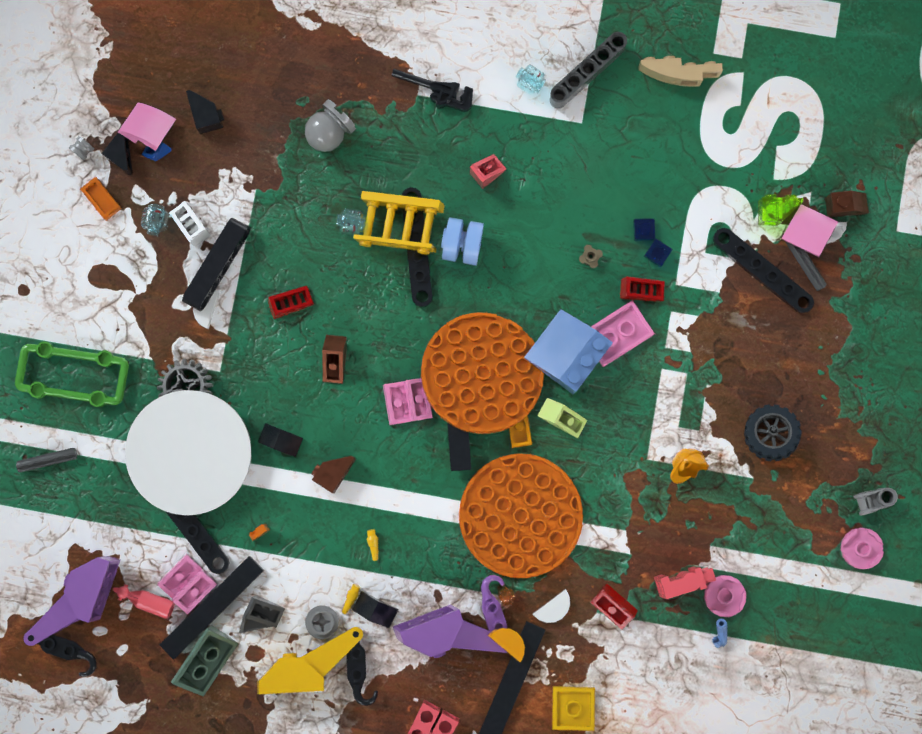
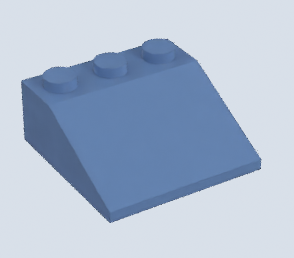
M560 309L524 358L574 395L613 342L594 328Z

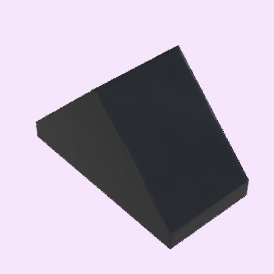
M117 133L101 154L128 175H133L129 139Z
M265 423L258 443L296 457L303 438Z
M361 591L352 610L368 621L390 628L399 609Z

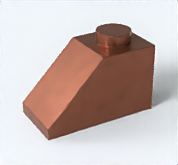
M856 191L833 192L825 198L827 217L869 213L866 193Z
M326 335L322 350L323 382L343 384L347 337Z
M348 456L322 462L321 465L317 464L311 473L314 476L312 481L331 493H335L356 458Z

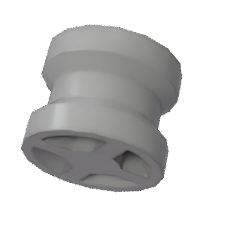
M80 136L76 138L75 144L69 146V149L84 161L87 158V154L95 149Z

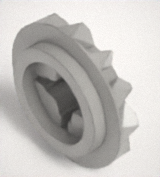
M323 605L311 609L305 620L308 633L317 639L331 637L338 629L339 624L336 612L329 606ZM321 613L324 620H331V622L325 624L324 631H322L320 624L313 623L320 620Z

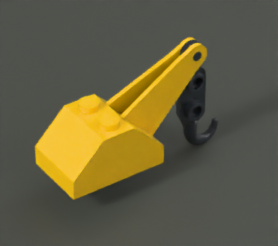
M353 627L302 657H297V653L283 654V658L277 659L257 681V694L324 691L323 677L346 655L347 679L352 687L354 699L362 706L373 704L378 697L377 690L374 691L370 699H364L361 695V689L366 679L365 649L360 645L363 631L359 627Z

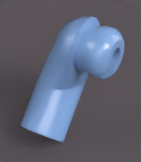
M718 619L716 622L717 636L712 638L716 648L724 647L727 644L728 632L726 620Z

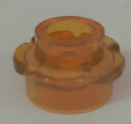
M504 586L503 589L498 591L502 605L507 606L510 604L512 606L513 601L516 599L513 590Z

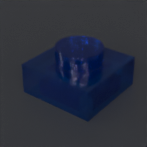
M655 219L633 220L634 241L655 240Z
M655 239L644 257L662 267L673 249Z

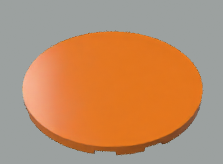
M469 313L447 322L429 341L421 364L422 386L431 407L447 423L470 433L491 434L515 426L534 408L543 387L544 373L524 358L535 344L534 340L517 323L497 316V314Z
M510 454L487 463L468 482L460 502V529L468 549L486 568L507 577L531 578L543 575L558 567L575 548L582 530V502L573 481L553 462L532 454Z

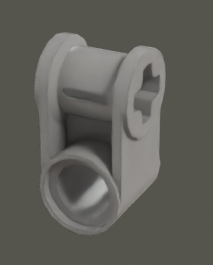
M878 488L853 495L854 499H857L860 516L890 507L898 499L896 491L892 488ZM885 491L890 496L886 503L881 498L882 493Z

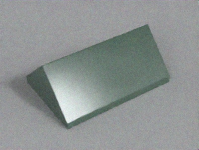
M213 625L206 628L171 683L204 697L239 643Z

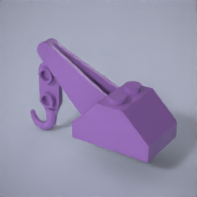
M490 575L483 580L481 585V609L488 630L464 621L460 609L450 604L392 626L396 638L404 645L434 658L444 656L446 654L445 651L451 648L507 653L487 636L495 629L507 628L501 605L489 590V584L492 581H498L501 586H504L503 579L497 575Z

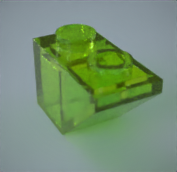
M775 194L764 195L758 201V225L778 226L803 203V198H797V195H785L784 197H777Z

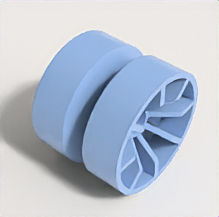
M449 217L447 228H444L441 248H443L442 260L456 262L461 248L463 263L477 266L484 223L470 221L467 232L463 231L464 223L462 219Z

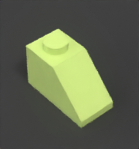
M549 398L546 399L538 414V417L576 438L580 436L587 422L585 418L567 406Z

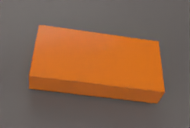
M94 177L80 188L105 221L122 209L97 177Z

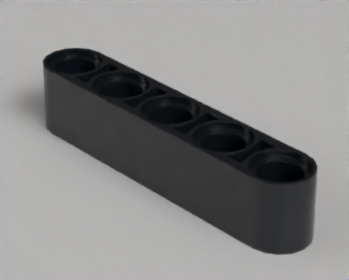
M233 217L229 219L186 289L182 302L199 311L206 307L246 241L251 230L250 226Z

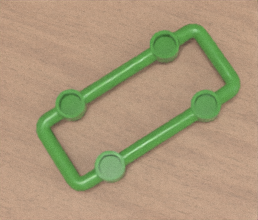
M46 341L40 342L38 345L26 344L20 351L15 386L19 391L27 392L34 398H43L47 395L87 401L95 407H103L105 404L118 405L124 397L129 364L125 358L114 356L107 350H102L99 353L54 347ZM29 352H35L42 358H50L55 355L96 361L103 367H110L112 364L120 365L115 397H109L104 392L98 390L89 394L49 388L41 382H33L31 385L23 384Z

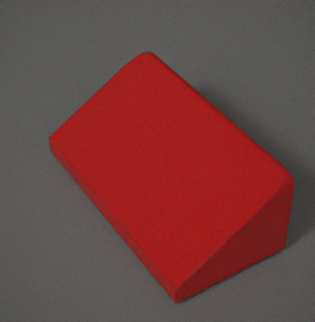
M605 584L590 602L621 630L635 618L638 612L633 605L608 584Z

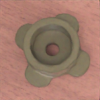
M586 245L583 255L579 257V261L591 268H596L598 260L603 256L601 250L592 248L591 245Z

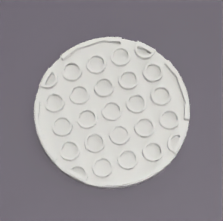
M176 391L152 401L136 417L126 440V466L135 488L152 505L166 512L178 515L202 514L225 504L242 486L251 464V440L240 415L224 400L202 391Z

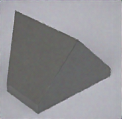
M258 595L251 597L242 617L239 633L268 627L277 628L285 608Z

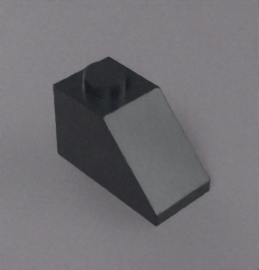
M191 90L186 91L198 132L203 134L223 128L222 121H225L222 109H218L215 103Z

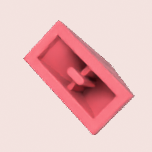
M493 154L470 166V175L484 189L505 172L506 168Z

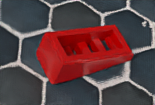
M626 276L621 279L620 299L662 302L664 301L665 281ZM637 284L640 285L639 294H637ZM646 285H648V295H645ZM653 285H656V296L653 295Z
M307 286L268 297V304L274 319L314 305ZM300 293H302L303 296H304V299H305V302H304V303H302V301H301V299H300V296H299ZM292 296H295L298 305H294ZM284 299L288 301V308L285 306ZM279 301L281 310H278L275 302Z

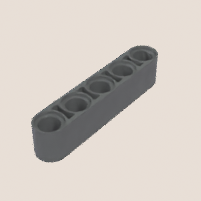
M615 32L558 82L550 93L549 101L551 106L554 108L564 107L613 63L625 50L627 44L626 35L622 32ZM619 41L622 46L616 47L612 42ZM604 54L608 59L601 60L598 58V55ZM589 67L593 72L588 74L583 69ZM574 80L579 85L572 87L568 82ZM562 94L564 99L557 100L554 98V95Z

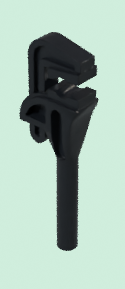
M393 69L392 77L431 89L433 93L430 94V100L436 103L437 108L450 107L467 112L472 107L473 88L465 86L464 93L460 96L459 101L456 100L457 92L460 89V84L457 82L430 81Z

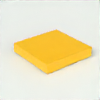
M553 686L552 730L595 731V687Z

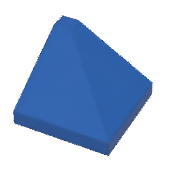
M161 142L156 151L146 146L142 156L156 162L170 153L172 149Z

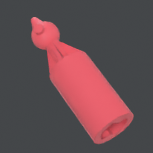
M126 584L119 588H113V591L118 596L117 600L122 601V599L128 598L138 609L167 620L173 612L175 603L169 599L145 590L129 592L128 585Z

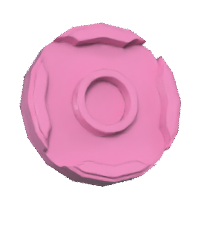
M852 529L845 534L841 542L842 557L847 564L854 568H873L883 557L882 539L871 529Z
M720 575L715 577L716 581L709 582L704 590L706 606L712 613L720 617L736 615L743 609L746 603V591L742 583L732 576Z

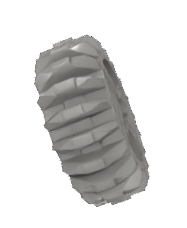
M182 359L181 365L179 361L175 360L174 368L170 364L167 365L169 372L161 371L165 378H158V381L163 383V385L157 386L158 390H163L158 395L159 397L172 392L183 391L181 387L184 386V382L189 384L188 390H194L201 384L200 391L213 394V392L207 390L213 387V383H207V381L212 379V376H204L208 369L203 368L201 370L202 364L197 363L195 365V361L192 359L189 363L186 359ZM183 371H194L199 378L188 380ZM176 375L177 383L170 389L171 381Z

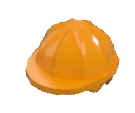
M682 449L676 453L672 460L673 470L670 474V479L673 483L679 484L691 477L696 478L700 470H708L709 466L703 453L696 449Z

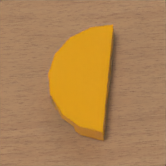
M500 628L493 630L487 635L518 662H521L524 656L525 645L522 637L516 631L510 628Z

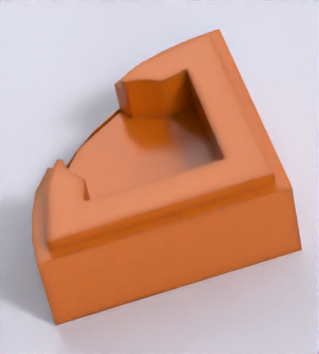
M261 524L255 528L256 530L250 532L249 536L254 541L270 531L267 524Z

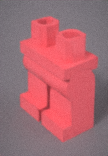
M693 566L689 567L688 571L679 572L675 577L669 578L661 574L655 576L654 580L659 596L669 599L697 589H706V583L716 581L712 568L708 569V567L701 569L700 567Z
M424 699L408 734H453L460 718L442 710L434 728L431 729L441 708Z

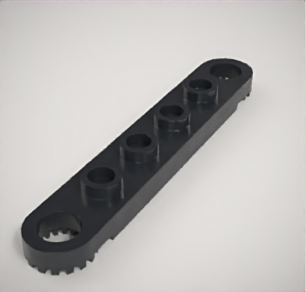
M413 187L405 189L402 193V196L415 193L418 198H422L420 191ZM403 209L404 224L407 213L405 209ZM417 210V213L414 214L410 241L421 243L424 229V213ZM407 249L412 300L416 306L424 308L432 302L428 255L417 253V250ZM423 291L428 294L427 301L419 302L416 299L419 292Z
M721 228L715 232L713 242L717 248L787 305L796 310V312L806 313L813 308L814 299L808 292L730 229ZM719 234L728 235L729 242L726 244L720 243L718 240ZM799 298L807 299V308H801L798 305Z
M166 512L211 572L221 574L229 568L228 556H226L196 515H178ZM217 557L222 558L224 561L222 569H216L213 565V561Z

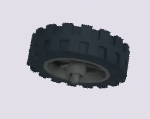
M775 404L774 406L764 405L763 408L759 407L753 414H750L744 430L745 443L749 446V450L752 453L754 452L756 457L760 459L765 458L766 461L786 459L795 452L802 434L800 422L797 421L796 415L794 413L791 414L786 407L781 408L780 405ZM771 419L775 420L774 425L771 426L767 421ZM763 422L768 430L757 428ZM778 422L784 424L785 427L778 429ZM788 431V438L786 439L778 433ZM757 433L767 434V435H766L765 438H763V439L760 441V439L758 438ZM777 438L784 443L780 446H776L775 439ZM767 440L772 441V446H768L764 443Z

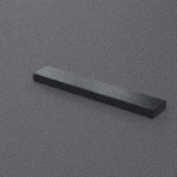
M248 556L159 645L173 660L176 659L265 570L251 556Z
M528 621L525 622L520 634L525 645L524 656L521 662H518L511 656L478 734H502L546 629Z

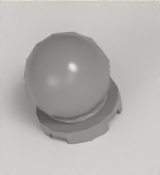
M328 99L322 105L324 112L315 113L305 124V137L309 145L318 151L334 150L343 141L344 132L352 134L356 130L352 120L344 112L340 114L334 108L336 104Z

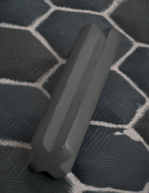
M786 242L814 288L819 291L826 287V282L807 252Z
M69 448L17 461L16 468L21 473L77 459L78 453L76 448Z

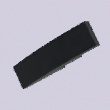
M447 423L451 471L472 470L469 432L460 430Z

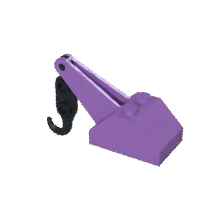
M112 556L97 557L72 570L70 574L68 573L63 584L65 586L64 595L25 633V644L29 646L39 644L45 653L66 660H87L90 668L86 672H79V676L87 677L93 674L97 666L94 655L85 651L77 642L55 634L78 620L89 623L101 619L121 559Z

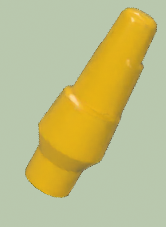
M375 529L367 530V543L371 550L372 559L377 561L379 553L378 537L376 536Z
M353 584L351 589L348 590L347 599L342 609L343 614H347L359 596L358 592L361 588L359 585Z

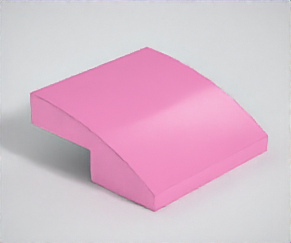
M137 103L118 133L134 143L139 140L156 151L176 119L157 108Z
M801 204L786 229L782 240L820 257L838 221Z
M421 378L383 385L389 425L433 418L431 406L424 393Z
M186 553L157 585L188 615L217 583Z

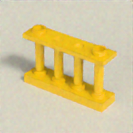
M362 191L361 200L368 206L363 235L354 234L353 237L359 242L360 246L371 247V245L410 249L417 250V253L429 255L430 252L436 253L437 248L429 244L434 215L444 212L445 205L440 200ZM386 206L387 214L382 238L372 237L376 208ZM398 208H403L407 211L402 240L390 239L395 211ZM417 210L425 211L424 213H426L421 243L410 241L414 214L417 213Z

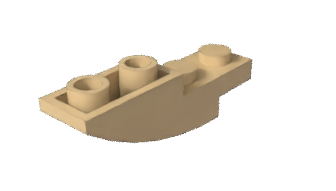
M666 56L663 59L646 57L640 61L638 66L640 72L651 78L679 86H700L703 78H719L723 71L722 63L716 64L715 61H709L700 65H696L694 62L682 65L681 58H675V56Z

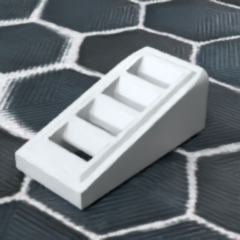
M186 201L170 212L174 221L194 247L210 237V233ZM185 211H188V213L185 214L183 217H181L180 219L178 218ZM195 224H197V226H195L193 229H191V230L188 232V229H190V228L193 227Z

